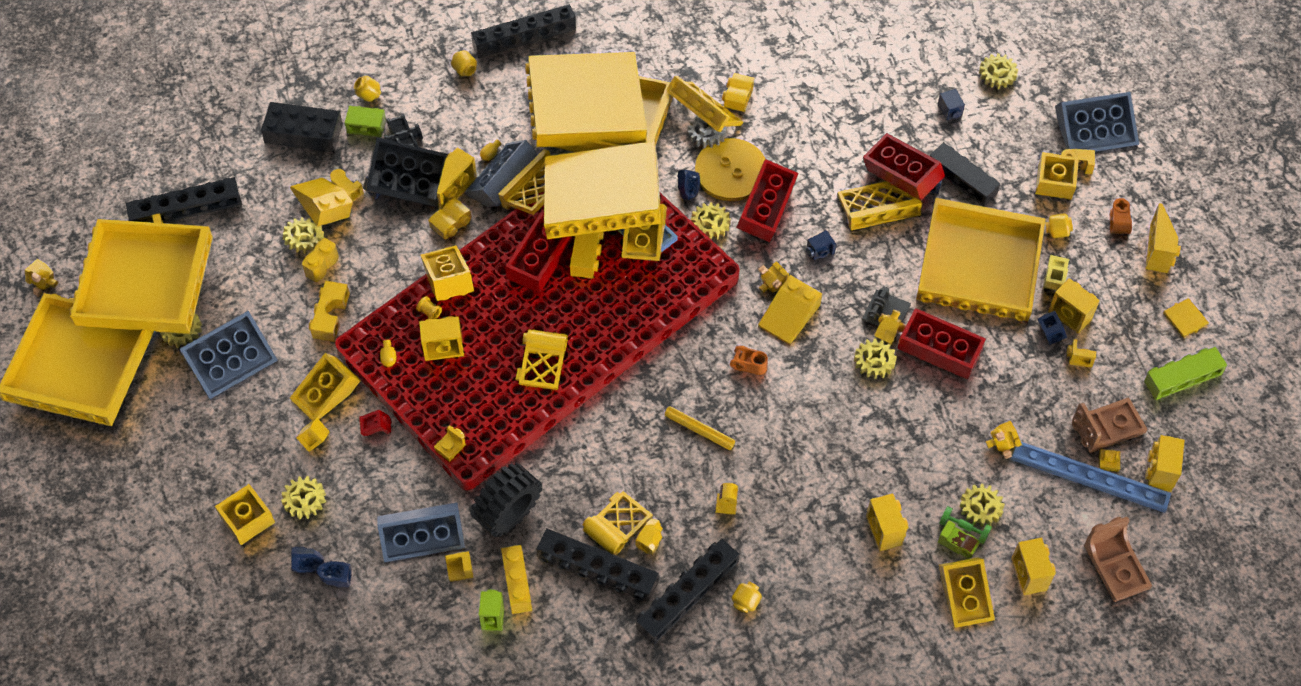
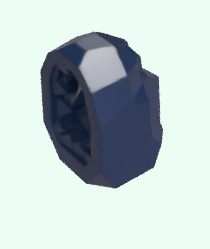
M679 170L677 177L680 196L684 200H690L696 197L699 192L700 174L691 170Z
M291 548V571L298 573L313 572L324 563L322 554L313 548Z
M330 561L321 564L317 568L316 573L319 579L327 585L349 587L352 567L349 563Z

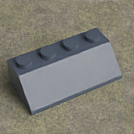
M527 140L506 143L464 193L486 207L499 206L501 201L498 193L538 153Z
M458 502L377 516V526L384 562L465 548Z

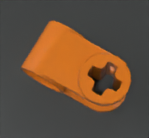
M1118 198L1114 201L1113 208L1109 214L1111 234H1131L1130 204L1126 199Z
M745 346L735 347L734 358L730 361V366L733 369L755 375L766 373L768 357L765 352Z

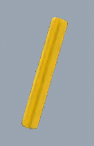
M671 406L666 409L665 417L728 450L733 449L735 445L734 439Z

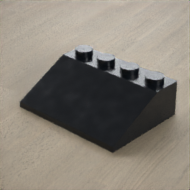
M377 137L373 145L365 191L438 207L437 190L448 154Z

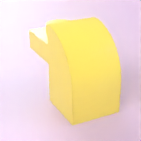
M1050 255L1043 288L1057 291L1065 283L1069 259Z

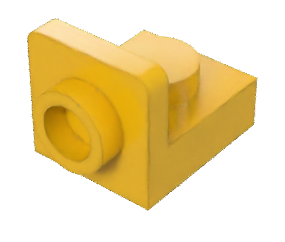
M1073 339L1072 344L1067 347L1066 356L1069 357V364L1092 368L1096 359V351L1085 348L1077 349V339Z
M449 425L447 427V434L434 446V449L450 462L466 445L465 435L460 429H454Z

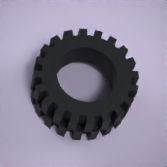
M511 463L508 467H503L500 473L496 472L494 478L489 479L486 482L487 485L481 488L479 496L475 497V503L471 506L470 514L491 535L501 537L502 534L506 535L509 530L512 531L516 528V524H520L523 518L528 516L530 509L536 505L535 501L541 496L540 493L542 492L543 485L520 463Z

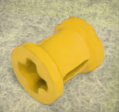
M427 296L423 297L416 307L418 312H423L429 319L434 320L442 312V308L433 304Z

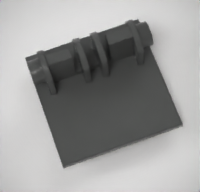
M884 286L879 290L876 289L862 320L879 326L880 322L878 319L881 313L891 315L893 310H897L900 312L898 319L903 322L911 303L890 295L889 288Z

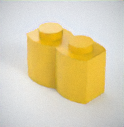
M734 73L732 78L729 77L727 82L728 90H724L722 95L724 107L745 112L754 87L755 78Z
M453 198L442 209L434 213L428 222L430 228L446 240L454 237L459 228L468 225L472 216L471 211L456 198Z
M324 238L316 244L314 251L304 258L302 266L307 278L318 282L324 278L327 269L335 265L339 258L335 243Z

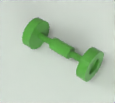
M947 506L939 524L945 527L948 520L958 524L957 526L969 532L972 530L980 534L979 542L984 545L992 526L986 524L984 530L981 531L963 519L958 520L951 517L953 508Z

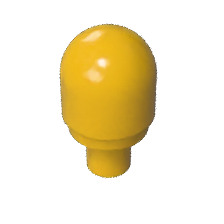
M496 139L493 143L486 144L480 151L481 159L484 161L492 160L497 155L498 148L502 143Z
M390 340L383 341V348L380 352L381 363L386 367H391L396 363V351L391 347Z

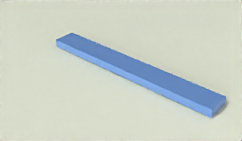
M1021 442L1022 446L1014 447L1010 460L1163 513L1167 510L1171 496L1170 492Z

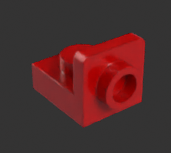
M380 409L359 417L361 435L366 437L379 431H383L386 434L391 433V418Z

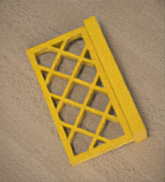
M674 76L666 89V92L717 132H721L724 126H741L743 124L741 119L693 82H685L679 76Z
M543 149L498 193L503 208L509 209L514 207L534 215L544 205V194L538 195V193L544 192L545 186L537 187V185L545 183V177H541L545 175V157L551 156L548 150ZM536 194L535 197L526 199V196ZM537 202L533 207L527 206V204Z
M887 181L837 192L851 231L921 215L922 202ZM885 188L889 191L885 194L880 192L879 189ZM864 192H868L871 194V196L868 198L861 194ZM892 192L900 194L899 198L890 195ZM876 195L878 197L883 198V200L881 202H878L876 200H873V198ZM851 196L854 199L851 202L844 199V197ZM904 196L911 198V200L903 201L902 199ZM859 199L866 203L864 206L856 204V201ZM886 200L894 202L893 204H884ZM869 204L877 206L875 208H867ZM851 208L860 210L852 213L850 212Z

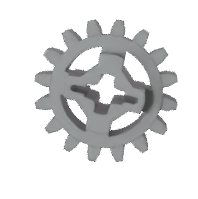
M697 116L695 121L691 120L690 125H688V138H691V143L696 142L697 147L701 144L703 148H706L707 145L713 148V144L719 146V141L724 142V137L727 135L726 126H724L721 132H717Z

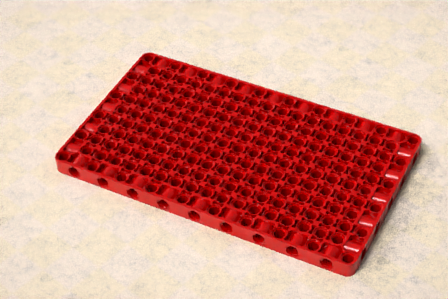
M545 191L538 193V195H543ZM659 192L660 204H665L667 207L665 225L678 236L676 242L661 252L660 261L622 258L624 236L617 230L604 231V239L599 242L602 245L601 255H597L596 259L599 260L598 267L600 268H598L597 272L594 271L593 278L581 279L582 277L570 275L569 266L574 244H571L544 286L545 288L538 293L507 279L506 274L501 275L506 273L505 266L521 243L518 241L523 240L540 212L544 210V205L534 215L515 209L459 250L463 259L468 260L466 264L471 273L473 292L437 301L427 274H425L340 335L335 341L338 356L455 483L461 489L468 491L481 484L733 288L739 281L740 268L730 256ZM537 202L527 204V206L533 207ZM423 297H429L433 304L442 308V312L437 319H443L442 317L444 316L459 317L464 356L425 361L419 321H425L429 318L423 312L416 310L417 304ZM529 329L568 334L567 347L564 354L566 359L563 360L560 381L564 383L559 384L558 390L519 385V381L516 380L517 368L522 367L526 345L521 346L520 344H523V335ZM384 340H390L391 347L396 351V363L391 367H386L381 363L380 352L383 348ZM529 353L528 360L531 364L541 359L540 357L532 358L538 356V354ZM551 356L546 361L553 367L558 363L559 357ZM542 362L535 369L541 375L548 367ZM531 370L525 374L524 380H534L537 375ZM551 372L543 377V380L546 383L554 384L555 376ZM534 404L533 407H528L527 405ZM486 414H492L490 417H485ZM515 415L520 416L519 418H512ZM416 423H421L419 426H414ZM444 424H449L454 429H460L465 435L466 445L450 462L434 449V446L447 434V427H441ZM470 426H477L474 429L469 428ZM499 427H504L503 430H497ZM528 428L533 429L532 431H529V432L524 431L525 429H528ZM483 439H489L487 442H482ZM469 450L474 451V452L471 453V454H467V453H466V452L469 451ZM496 452H502L500 455H494ZM465 476H471L469 479H463Z

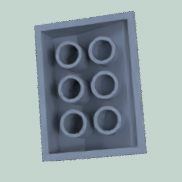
M1131 92L1066 101L1055 105L1058 125L1067 149L1095 150L1097 152L1139 145Z
M249 311L179 350L209 399L278 361Z

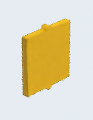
M1189 298L1180 303H1175L1174 306L1163 311V314L1183 338L1193 332L1197 333L1199 329L1209 324Z

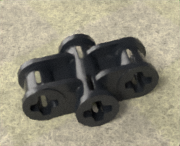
M401 113L398 117L386 119L391 135H383L384 139L419 147L415 139H423V135L418 123L414 127L409 128L404 113Z

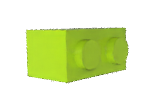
M349 106L344 122L347 134L382 138L386 124L385 111L379 108Z
M494 589L481 591L479 619L482 630L503 631L504 602L502 592Z

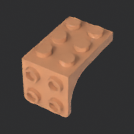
M1129 397L1091 411L1087 409L1084 403H1080L1072 419L1074 430L1078 431L1083 446L1087 447L1090 453L1143 435L1148 430Z
M1116 517L1105 525L1103 523L1092 527L1084 544L1089 557L1114 602L1149 590L1152 587L1149 578L1130 545L1127 535V525L1130 521L1128 517Z

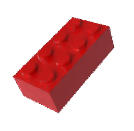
M888 133L863 156L867 171L920 201L945 177L940 161Z
M765 159L736 228L770 242L799 173Z
M542 210L506 264L507 279L540 293L574 241L575 236L547 239L544 226V210Z
M915 308L900 336L897 349L968 380L984 348L986 338Z

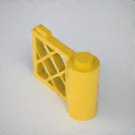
M530 329L527 333H524L523 344L526 345L523 364L522 369L518 368L516 375L519 385L558 390L564 354L567 347V334ZM529 353L538 354L541 359L531 364L528 360ZM551 356L559 357L558 363L553 367L546 361ZM544 362L548 370L540 375L535 367ZM531 370L537 375L532 381L524 380L525 374ZM552 372L555 376L554 384L546 383L543 377Z
M624 491L621 493L616 492L609 498L610 503L597 516L587 517L582 524L584 533L615 556L653 517V514ZM624 499L629 503V508H618V503ZM607 513H616V521H608L604 516ZM619 513H630V520L619 521ZM633 513H641L645 518L633 520ZM619 525H631V531L625 535L620 531Z

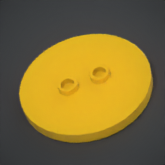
M725 138L724 142L719 141V146L713 144V148L707 145L699 153L695 163V172L700 174V187L707 194L719 200L741 201L747 199L765 160L763 153L755 145L736 138Z

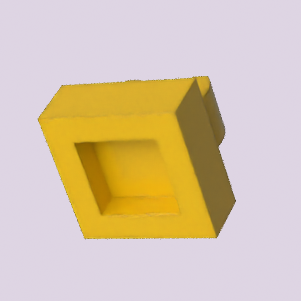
M1100 449L1098 468L1105 471L1119 472L1120 451Z

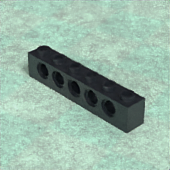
M568 4L471 32L472 46L477 58L489 56L575 31L576 16L571 5Z
M232 177L182 190L170 191L165 194L153 195L144 199L133 200L125 204L129 221L154 223L152 215L160 213L163 223H168L242 205V200L236 178Z
M546 528L536 548L537 557L542 562L554 563L562 570H571L582 578L588 577L595 580L599 585L611 586L619 593L626 592L631 594L639 601L646 600L649 602L659 581V573L548 528ZM558 549L564 550L562 554L555 553ZM575 557L583 558L579 562L573 560ZM595 564H599L602 566L599 569L592 568V566ZM612 572H619L620 575L617 576V577H614V576L611 575V573H612ZM637 579L639 583L631 584L629 581Z
M722 538L717 543L713 542L709 546L708 552L704 556L700 555L694 561V566L689 570L685 569L679 576L680 579L675 584L671 583L666 588L664 595L656 597L652 601L651 607L647 611L643 610L637 616L636 629L653 645L739 562L740 554ZM717 560L720 563L717 565H713L710 563V561ZM701 573L704 574L706 577L700 579L697 578L696 575ZM689 587L692 591L684 592L682 589ZM670 601L677 602V605L669 606L667 603ZM655 615H661L663 619L655 620L653 617Z

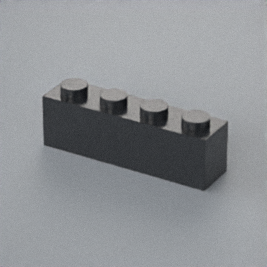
M943 142L930 154V157L941 162L945 174L944 178L983 207L998 194L1000 183L994 177L985 173L980 167L970 162L968 158L956 152L953 147Z

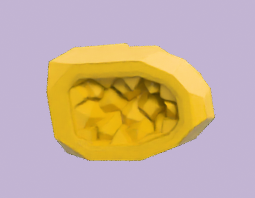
M650 519L635 541L637 548L648 555L654 554L662 539L661 532L663 528L659 520Z

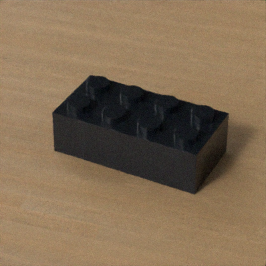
M270 102L261 133L266 144L335 152L343 122L341 113L337 110Z

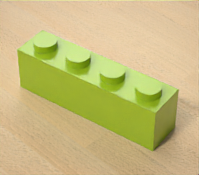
M1216 346L1210 349L1204 348L1197 354H1188L1179 361H1170L1161 368L1154 367L1147 372L1144 383L1154 399L1158 400L1222 375L1227 367V363Z

